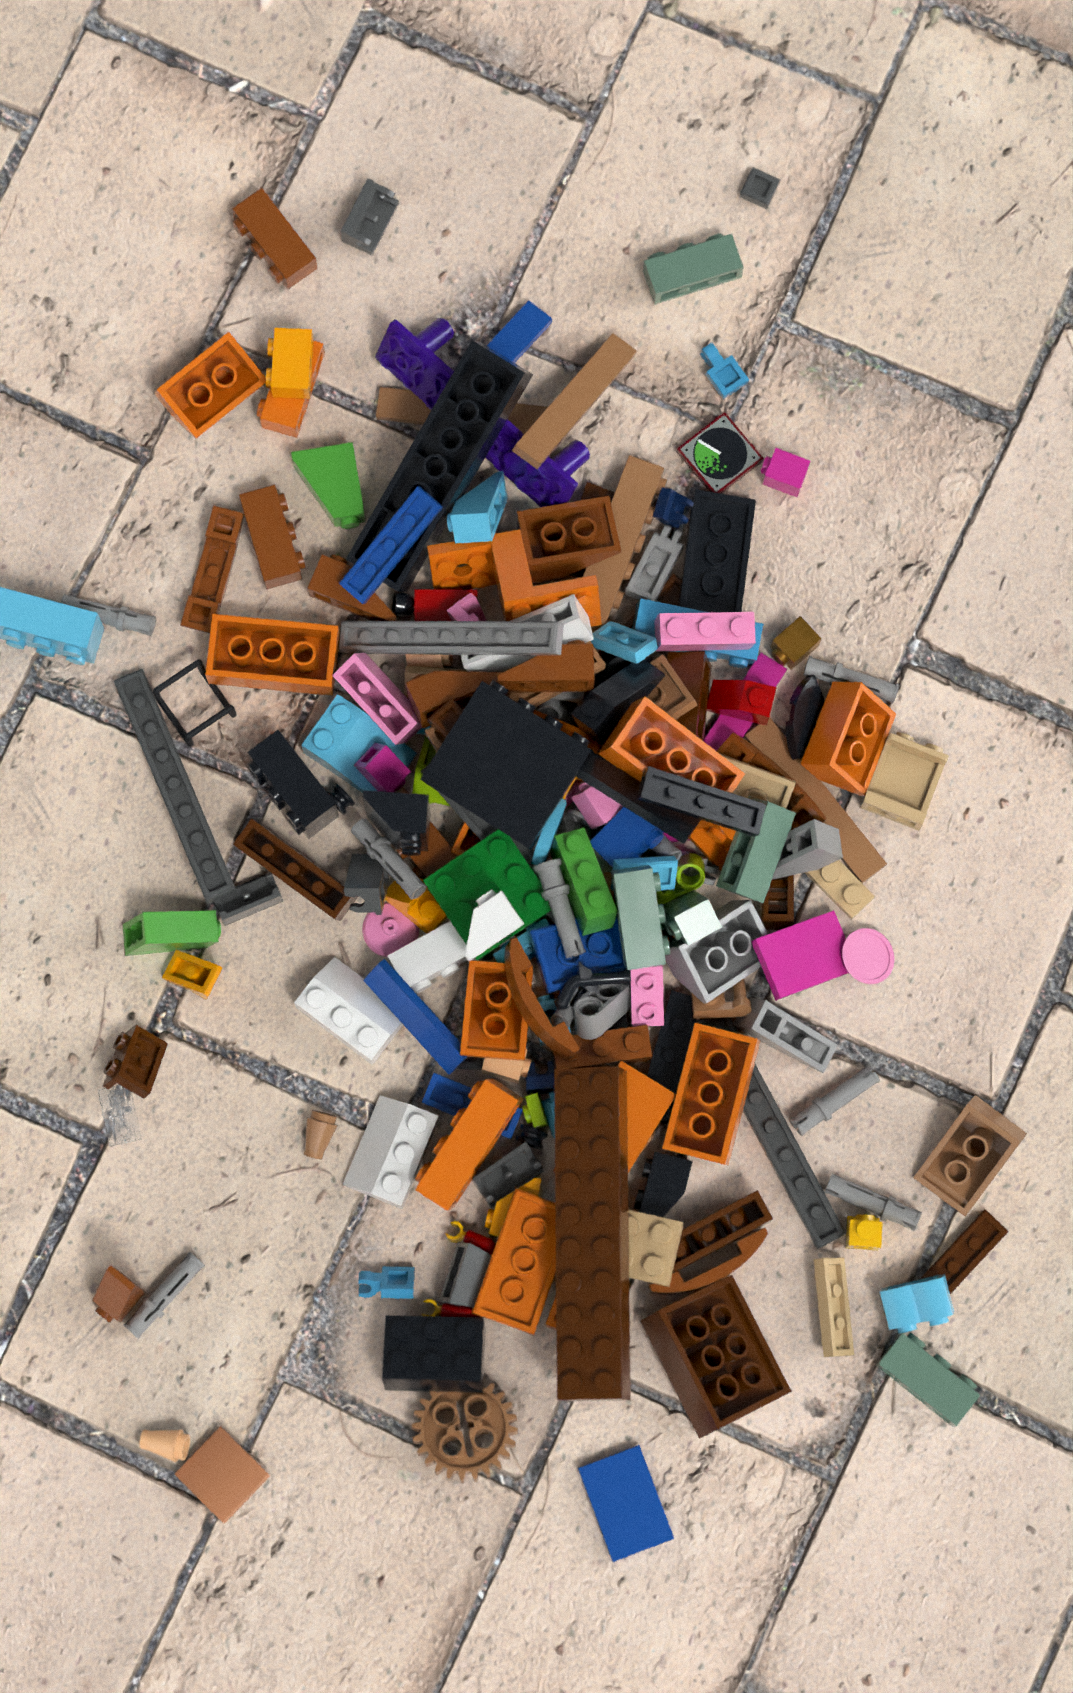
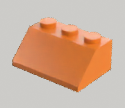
M228 332L156 389L155 396L172 417L197 439L266 383V377L231 333Z
M832 682L801 765L820 781L859 796H865L896 713L862 682Z

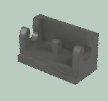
M367 179L341 230L342 242L373 256L399 205V200L394 198L395 193Z
M352 854L344 886V895L353 898L358 896L364 899V902L361 904H350L349 909L357 913L375 912V915H382L390 881L389 873L376 859H371L368 854Z
M269 872L236 886L237 892L214 901L224 925L227 926L283 902V899L272 873Z
M524 1142L474 1177L473 1183L490 1208L496 1206L497 1201L536 1178L544 1170L540 1161L533 1155L529 1145Z

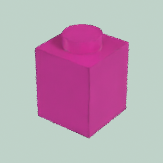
M775 448L772 457L766 455L760 473L765 475L763 485L798 497L811 461Z
M374 743L354 764L357 770L380 792H396L405 784V777L411 772L387 745Z

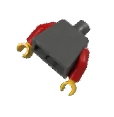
M452 1221L450 1224L459 1228L460 1232L457 1236H450L445 1233L447 1239L452 1243H457L439 1299L444 1304L440 1306L438 1301L426 1299L423 1302L432 1303L435 1311L431 1315L422 1313L421 1315L481 1317L471 1312L492 1256L495 1242L491 1238L475 1231L468 1230L466 1232L461 1223Z

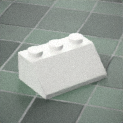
M491 890L476 900L479 906L473 911L465 957L468 961H471L524 925V922L502 891L496 894L494 890Z
M334 957L313 977L294 1002L295 1006L299 1011L373 1065L403 1024L363 981V977Z
M380 1095L343 1185L403 1209L438 1125L439 1116L411 1104Z

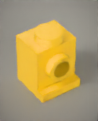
M865 1214L847 1216L845 1249L878 1251L882 1244L883 1222H879L880 1218Z

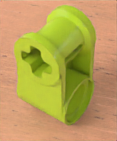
M688 853L681 856L678 860L675 889L656 892L657 904L667 903L702 886L705 880V863L699 855ZM694 867L699 873L690 877L682 871L685 868Z

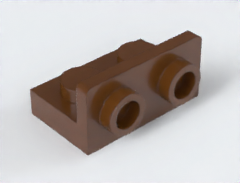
M135 1025L126 1033L121 1032L113 1044L115 1053L104 1069L106 1077L103 1087L110 1089L118 1083L139 1097L146 1098L151 1093L168 1043L138 1025Z

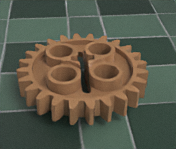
M493 1382L486 1389L483 1387V1393H437L429 1391L432 1398L430 1401L422 1398L419 1400L424 1411L415 1410L414 1415L421 1422L413 1423L411 1427L412 1430L421 1432V1434L414 1436L412 1439L414 1444H423L417 1450L418 1456L428 1454L424 1462L425 1466L429 1467L434 1463L437 1464L434 1471L435 1475L438 1476L446 1470L448 1481H451L455 1474H459L461 1483H464L466 1476L471 1474L474 1482H478V1472L482 1471L489 1478L491 1477L489 1467L494 1466L496 1469L501 1470L502 1467L498 1459L500 1457L507 1460L511 1458L506 1447H516V1442L509 1438V1436L517 1435L518 1428L509 1426V1424L517 1421V1415L507 1414L513 1408L512 1402L501 1403L505 1398V1392L501 1391L494 1395L495 1384ZM458 1401L463 1403L467 1425L470 1427L469 1435L474 1453L472 1457L467 1456L462 1431H459L461 1423L457 1410ZM475 1403H482L487 1407L486 1412L477 1417L469 1413V1408ZM443 1410H450L455 1416L450 1423L442 1424L437 1420L438 1414ZM480 1435H490L494 1439L492 1445L488 1448L478 1447L475 1442ZM452 1441L458 1442L461 1445V1450L458 1454L449 1456L443 1452L447 1443Z

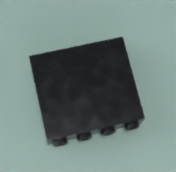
M492 680L490 685L482 681L420 780L532 850L538 841L537 837L589 755L593 754V751L588 748L590 741L574 731L572 736H569L560 730L563 724L547 714L542 719L533 713L536 707L519 697L518 701L515 702L506 696L509 690Z

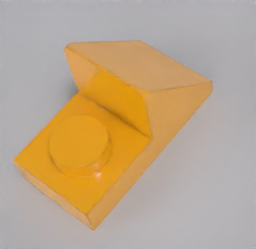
M395 880L388 887L385 900L426 934L437 929L447 918L427 888L421 896L411 900Z
M175 950L162 978L169 983L190 990L207 1000L222 971V967Z

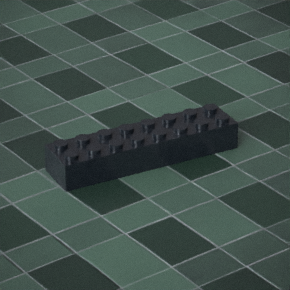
M472 340L346 560L355 564L417 486H420L438 501L443 508L383 581L384 584L397 592H407L428 557L427 546L435 545L447 524L448 513L452 512L455 502L466 492L533 374L483 343Z

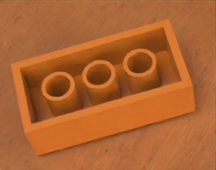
M212 614L205 673L208 684L333 696L335 678L332 675L336 672L340 640L339 627L336 625Z
M647 697L631 703L598 752L608 762L640 782L644 768L650 766L733 793L745 775L739 768ZM701 820L696 829L700 830L713 823Z
M699 1023L694 1024L662 1149L729 1166L761 1042L759 1039Z
M493 1078L476 1082L468 1095V1098L472 1100L467 1109L463 1107V1109L460 1108L450 1123L454 1127L453 1131L449 1136L446 1134L445 1137H441L432 1151L437 1156L432 1163H425L415 1178L419 1182L415 1190L446 1211L456 1206L524 1100V1098Z

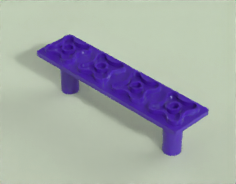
M437 318L414 336L398 320L394 319L390 322L375 355V358L385 369L396 376L407 389L417 395L431 410L454 372L434 354L453 338V328L445 319ZM507 419L485 458L498 471H503L504 475L539 507L568 503L578 486L577 481L571 475L589 460L590 453L588 448L582 442L574 440L554 457H548L537 470L512 451L524 434Z

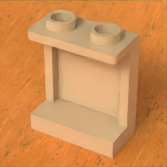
M897 732L895 735L890 733L860 808L919 831L926 818L927 810L949 755L944 754V750L939 746L929 743L924 746L913 742L914 738L908 734Z

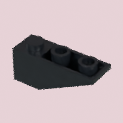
M659 1152L654 1153L653 1159L646 1158L642 1177L648 1179L645 1191L638 1189L634 1208L640 1209V1213L664 1218L683 1197L693 1161Z

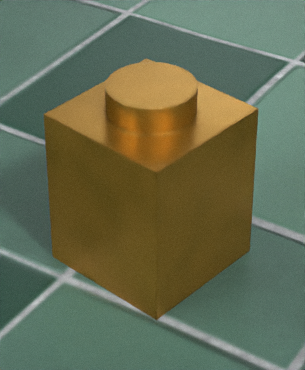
M799 616L772 640L770 648L773 651L771 655L777 663L783 667L787 665L793 670L819 647L822 638Z

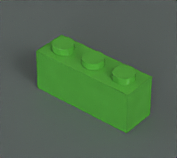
M585 828L555 835L550 854L553 860L561 859V873L565 884L570 887V893L567 894L582 935L585 936L613 928L618 911Z

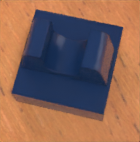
M661 487L652 517L665 525L679 528L680 524H686L689 518L683 515L685 506L693 507L694 502L673 489Z
M547 1061L548 1070L544 1074L537 1073L535 1062H531L526 1076L527 1095L535 1093L549 1094L555 1090V1066L552 1061Z

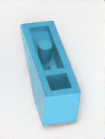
M503 471L494 473L455 502L452 512L447 515L448 530L453 532L455 543L487 542L493 540L508 500Z

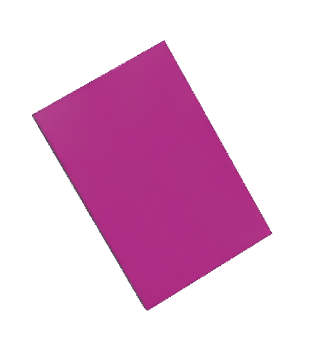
M834 910L751 941L775 1001L849 974L842 956L846 938Z

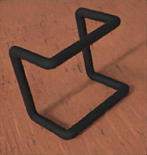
M200 659L194 661L153 689L156 701L189 747L193 746L192 737L228 713L232 718H235L237 715L234 706L229 704L217 685L208 684L224 706V709L186 733L161 697L160 692L196 667H198L199 672L208 683L205 676L206 670Z

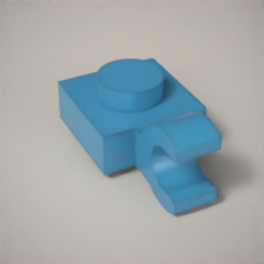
M712 342L701 349L702 353L700 355L702 359L711 367L705 375L722 399H725L749 382V378L732 355L724 360Z
M382 1266V1273L360 1271L358 1284H360L359 1297L369 1298L381 1291V1298L413 1299L415 1267Z

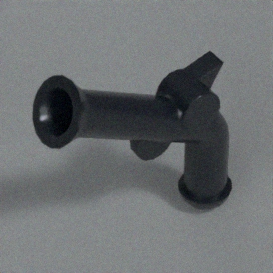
M578 961L577 974L566 980L554 1004L558 1009H567L576 988L585 986L588 992H595L598 985L623 983L630 986V970L625 968L622 971L592 973L591 969L583 966Z

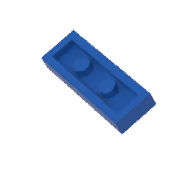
M433 1073L422 1103L455 1116L460 1108L463 1109L464 1107L467 1109L472 1100L468 1098V1095L472 1088ZM518 1107L502 1132V1136L512 1139L523 1112L522 1108Z

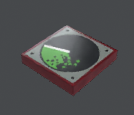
M725 412L676 449L677 454L708 491L721 494L764 460Z

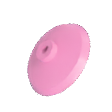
M385 902L382 915H375V912L367 913L363 922L362 933L367 946L373 952L380 956L388 957L387 955L417 940L419 927L391 904Z
M862 928L852 932L845 940L842 950L843 962L848 972L856 980L865 984H877L884 981L891 974L894 967V951L890 942L883 934L874 929Z

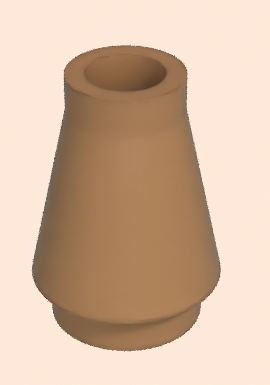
M312 1110L311 1116L307 1117L305 1156L323 1159L324 1152L338 1126L335 1124L337 1116Z

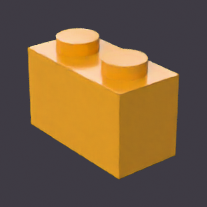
M274 327V338H268L267 347L268 357H273L272 368H266V386L271 387L273 397L310 399L314 341L312 329Z

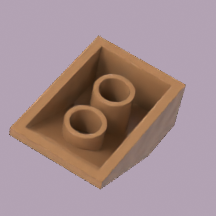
M974 1095L913 1178L966 1217L1027 1133Z

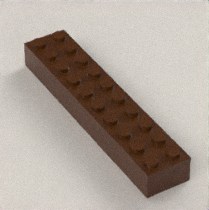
M619 1066L554 1069L557 1400L565 1402L631 1401L627 1071Z

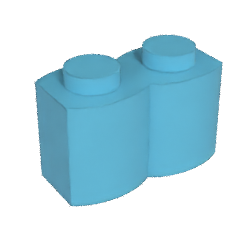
M945 1274L892 1285L880 1290L889 1330L897 1329L898 1333L916 1330V1324L929 1321L930 1326L949 1322L948 1316L954 1314Z

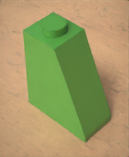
M353 442L291 452L295 470L335 527L341 526L342 529H352L360 526V523L366 522Z
M216 910L142 912L123 924L125 956L208 948L219 942L218 938L221 935V924L216 917Z

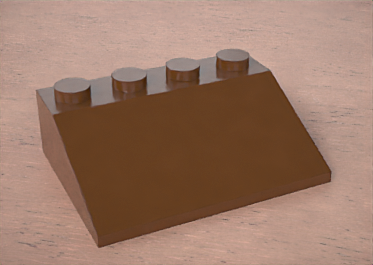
M733 1275L674 1302L640 1321L699 1439L792 1392Z

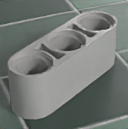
M623 983L598 985L595 992L587 991L574 1004L575 1031L577 1035L583 1039H596L631 1009V985L627 986Z

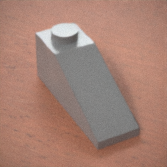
M813 819L789 831L772 879L818 870L842 859L839 829Z
M747 997L751 1002L752 1011L746 1016L736 1017L733 1026L781 1053L821 1073L825 1072L838 1046L836 1043L770 1002Z

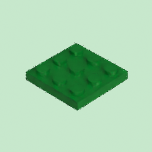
M499 829L423 880L466 945L473 911L479 906L476 900L491 890H494L496 894L502 891L524 922L523 926L475 957L476 960H479L551 911L549 901H545L542 898L543 888L540 880L510 836Z

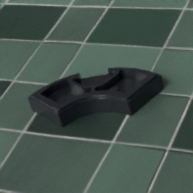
M815 675L807 676L799 683L789 702L792 706L789 721H786V739L792 760L800 759L804 756L819 712L825 702Z

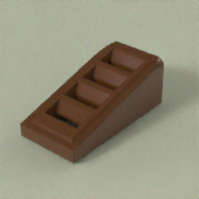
M794 875L787 876V880H771L770 888L787 889V892H767L764 902L761 903V921L766 930H781L793 925ZM768 901L787 902V905H768Z

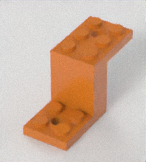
M520 529L496 533L493 540L487 542L455 543V541L427 546L433 589L469 590L496 585L504 621H511L574 594L589 616L591 627L602 625L599 587L596 575L533 586ZM460 564H467L463 567H456Z

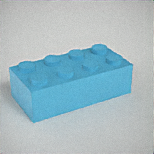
M0 587V639L6 640L7 645L17 649H24L25 646L36 648L37 653L47 657H54L55 654L66 656L67 661L77 665H84L85 662L94 664L105 629L97 612Z

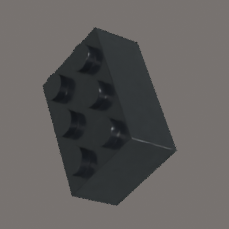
M279 730L247 752L250 759L247 765L250 768L251 775L260 786L266 783L268 786L266 790L270 794L268 795L279 811L283 808L286 809L288 822L298 835L304 833L310 839L339 817L336 803Z
M386 1315L382 1371L385 1390L483 1393L486 1332L484 1317Z

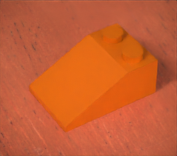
M469 961L460 1056L525 1061L528 1024L520 1014L510 992L505 963ZM533 966L523 974L531 989Z

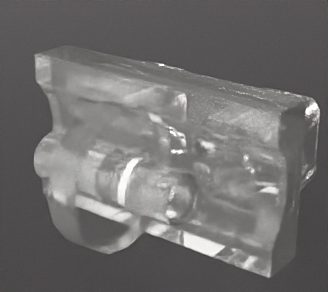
M121 1085L112 1086L110 1089H97L109 1146L112 1147L142 1140L132 1092Z

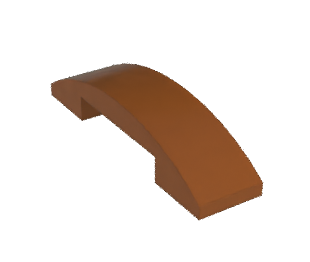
M213 505L205 534L204 549L191 595H188L180 626L210 634L212 614H219L232 571L244 513Z
M734 732L717 750L719 754L793 780L768 756ZM796 783L786 808L796 813L791 830L813 819L823 823L827 818L809 795Z
M517 937L511 939L505 947L504 960L507 982L514 1002L525 1022L538 1038L554 1052L569 1060L580 1049L564 1021L554 1027L551 1025L523 975L532 964Z
M763 1228L737 1241L734 1245L739 1253L738 1256L686 1282L683 1281L679 1271L672 1274L669 1287L653 1283L648 1287L650 1293L660 1295L687 1293L705 1288L724 1279L747 1262L768 1235V1231L766 1228Z

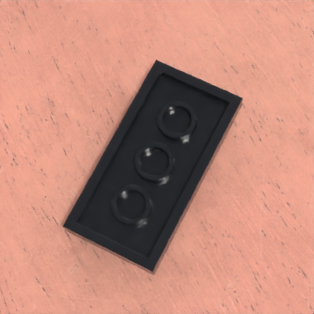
M695 489L692 498L694 504L690 512L678 606L709 613L742 612L756 500Z

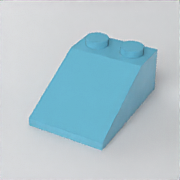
M339 694L336 695L301 745L305 755L362 793L363 790H377L357 770L354 764L374 743L387 745L407 768L417 755L405 743L395 745L367 713Z

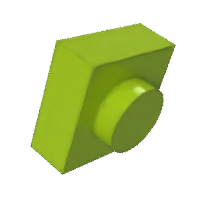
M535 1093L525 1096L527 1104L522 1105L527 1124L533 1123L536 1129L549 1126L541 1103V1095Z

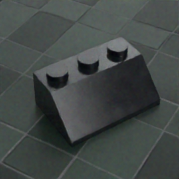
M363 790V801L367 817L387 837L396 850H402V854L409 856H419L421 851L428 852L431 817L429 795Z

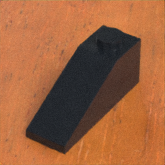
M645 659L637 664L632 662L592 689L571 715L581 731L603 746L631 703L647 697L665 677V674Z

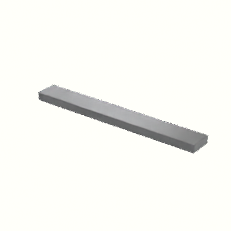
M341 621L338 652L343 654L366 652V654L561 655L564 623L559 621Z

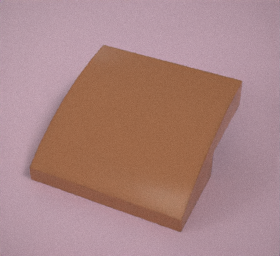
M221 1426L175 1473V1476L224 1524L271 1476Z

